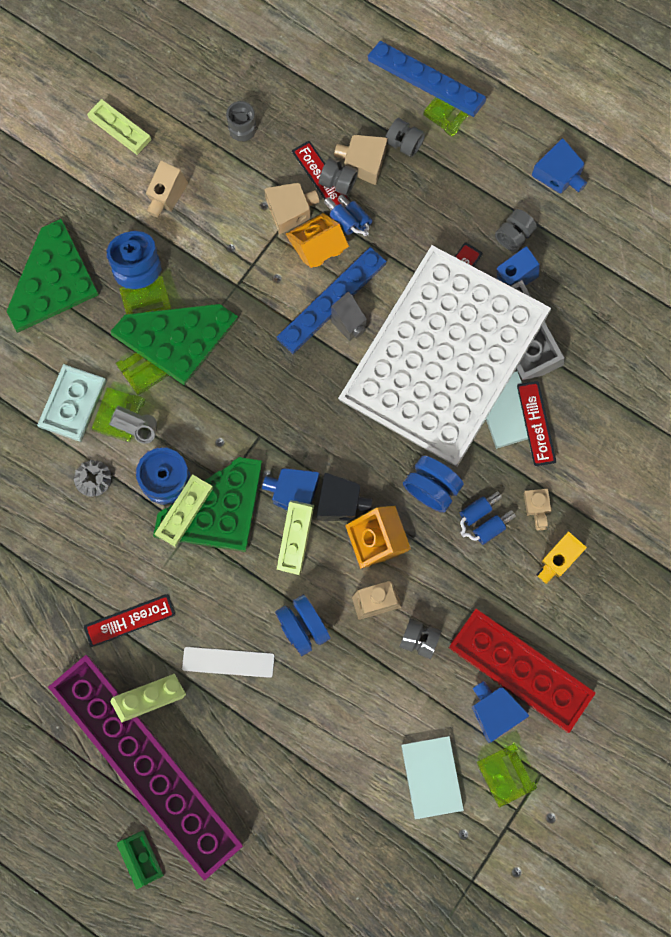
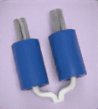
M344 195L338 197V201L341 203L339 205H336L330 197L325 199L324 203L331 210V218L340 224L342 231L347 235L353 232L361 233L364 236L369 234L367 231H369L372 219L355 201L349 202Z
M499 492L494 493L487 499L482 496L459 512L462 518L460 522L462 531L460 533L463 537L467 536L471 540H478L484 545L506 530L505 524L515 518L516 515L512 510L501 518L495 515L473 530L475 537L465 533L466 527L464 522L468 526L472 525L491 512V505L502 498Z

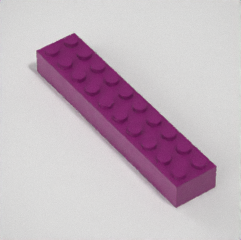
M85 655L48 686L49 690L204 881L245 846L140 716L121 722L110 702L114 696L121 693L91 657Z

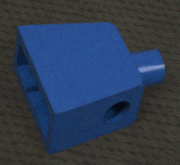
M563 138L534 166L532 176L558 193H563L569 186L579 193L587 184L580 177L585 166L584 162Z
M526 246L497 267V278L495 279L509 286L520 281L527 285L539 277V263Z
M281 469L278 479L265 476L262 489L274 492L273 504L287 511L291 500L312 505L319 482V473Z
M483 681L472 688L480 699V702L472 706V709L488 743L494 741L529 717L528 713L503 687L492 693L486 682Z

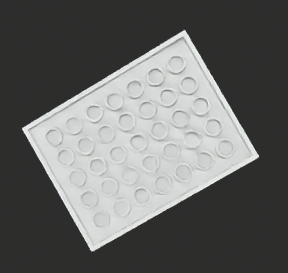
M431 245L338 399L458 467L549 315L551 308Z

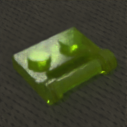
M437 97L431 101L423 112V116L444 129L451 137H454L458 132V127L468 117V114L461 111L452 122L448 121L447 118L456 108Z
M162 276L144 288H119L126 314H133V309L158 302H163L164 306L145 312L172 309Z
M134 353L125 360H119L115 364L138 396L169 375L148 360L129 372V367L144 358L138 353Z
M107 387L93 422L92 431L130 442L133 435L123 430L119 431L117 430L118 428L109 425L116 407L126 408L127 403L132 404L130 411L138 414L140 408L144 406L146 399Z
M515 743L476 762L498 808L537 789L535 782L531 781L517 753L518 748ZM507 755L523 785L520 789H517L502 759Z

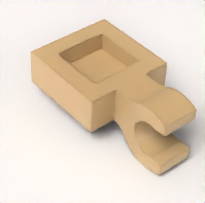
M548 489L525 491L524 499L527 516L534 515L536 531L546 530L548 523L545 514L551 512Z

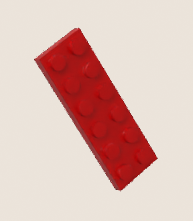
M478 609L474 610L448 648L566 733L571 732L596 692Z

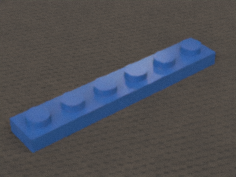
M379 41L368 54L369 62L472 117L477 114L486 102V96L382 41Z
M370 247L277 336V340L294 354L331 318V306L347 292L354 296L386 265V260Z

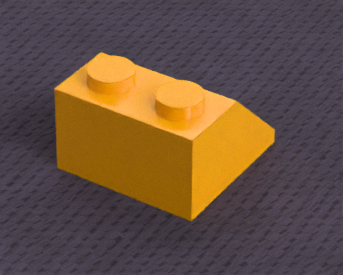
M324 213L286 233L287 238L302 261L310 268L322 265L325 260L340 255L344 249L349 247L340 224Z
M396 506L375 508L345 525L360 569L395 558L411 550Z

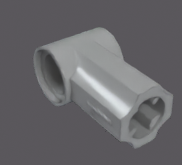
M117 406L109 425L134 435L138 442L146 444L152 442L155 437L157 421L151 415L141 416ZM145 427V428H148V429H150V430L146 431V430H143L142 428Z

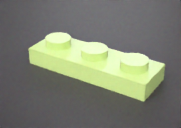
M102 99L87 114L91 121L136 155L151 141L149 134Z
M192 474L156 530L155 536L176 548L211 493L213 486Z
M294 500L289 502L277 570L300 575L314 505Z
M172 674L114 696L110 702L121 722L180 700L186 693L176 675Z

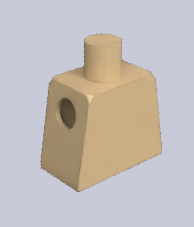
M353 135L349 147L340 144L336 145L334 157L345 159L344 166L349 165L358 169L357 178L376 185L387 150L388 138Z
M160 161L146 191V195L151 200L147 212L152 216L158 218L163 208L172 211L186 189L188 182L180 169Z
M299 183L264 189L265 199L279 235L309 220V206L319 203L316 190L304 194Z
M391 581L360 589L352 596L358 620L401 608L395 584Z

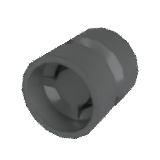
M244 101L232 103L226 112L230 136L237 141H248L256 133L254 109L249 103Z
M398 117L387 132V144L395 149L400 147L402 153L412 158L422 145L425 132L415 126L410 128L408 122Z
M330 157L322 169L319 184L329 189L335 187L336 192L348 196L356 181L358 169L349 165L343 167L340 161Z
M519 209L514 210L507 218V223H503L495 232L498 242L512 252L518 251L525 243V238H529L537 228L534 219Z
M410 618L399 647L410 652L417 650L418 655L431 660L442 631L431 626L424 628L423 623ZM422 637L426 642L419 641V638Z

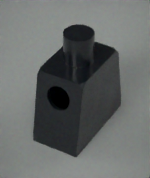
M325 473L317 520L354 521L357 510L371 511L373 498L359 496L360 484Z

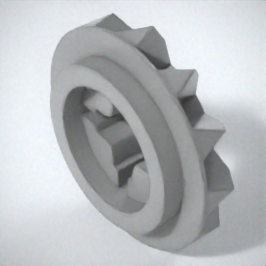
M90 460L82 463L75 470V477L73 479L80 493L94 497L101 495L108 489L111 483V473L108 467L101 461ZM88 471L93 475L98 474L95 477L98 485H95L92 481L86 482L89 478Z

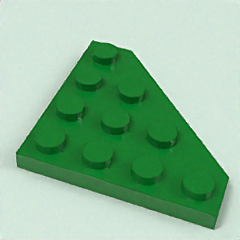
M62 219L40 229L7 308V314L17 333L99 296Z
M221 304L126 314L111 330V335L185 386L237 322L238 316Z
M238 457L222 471H218L206 479L205 482L213 486V489L179 542L246 552L262 461ZM173 504L157 513L154 538L160 539L155 536V532Z

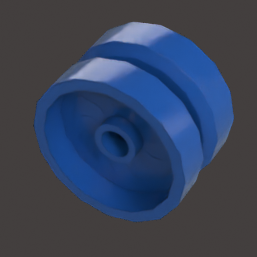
M130 231L116 236L109 243L106 250L107 259L112 268L114 279L119 285L129 289H139L152 284L159 277L162 270L161 262L157 254L155 242L150 235L144 232Z
M155 448L148 451L140 459L136 468V479L141 490L152 502L160 505L173 504L191 477L184 458L177 451L169 448Z
M421 456L415 465L417 473H409L403 482V486L412 496L426 506L445 513L452 503L450 495L457 496L464 483L446 465L431 457Z
M304 594L293 600L297 616L286 605L275 611L284 634L291 645L295 646L301 657L312 651V644L308 638L309 634L318 645L331 639L320 617Z

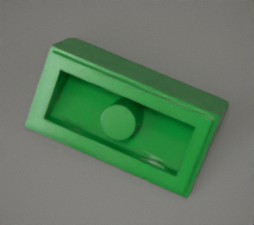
M144 830L117 843V847L136 889L164 876Z

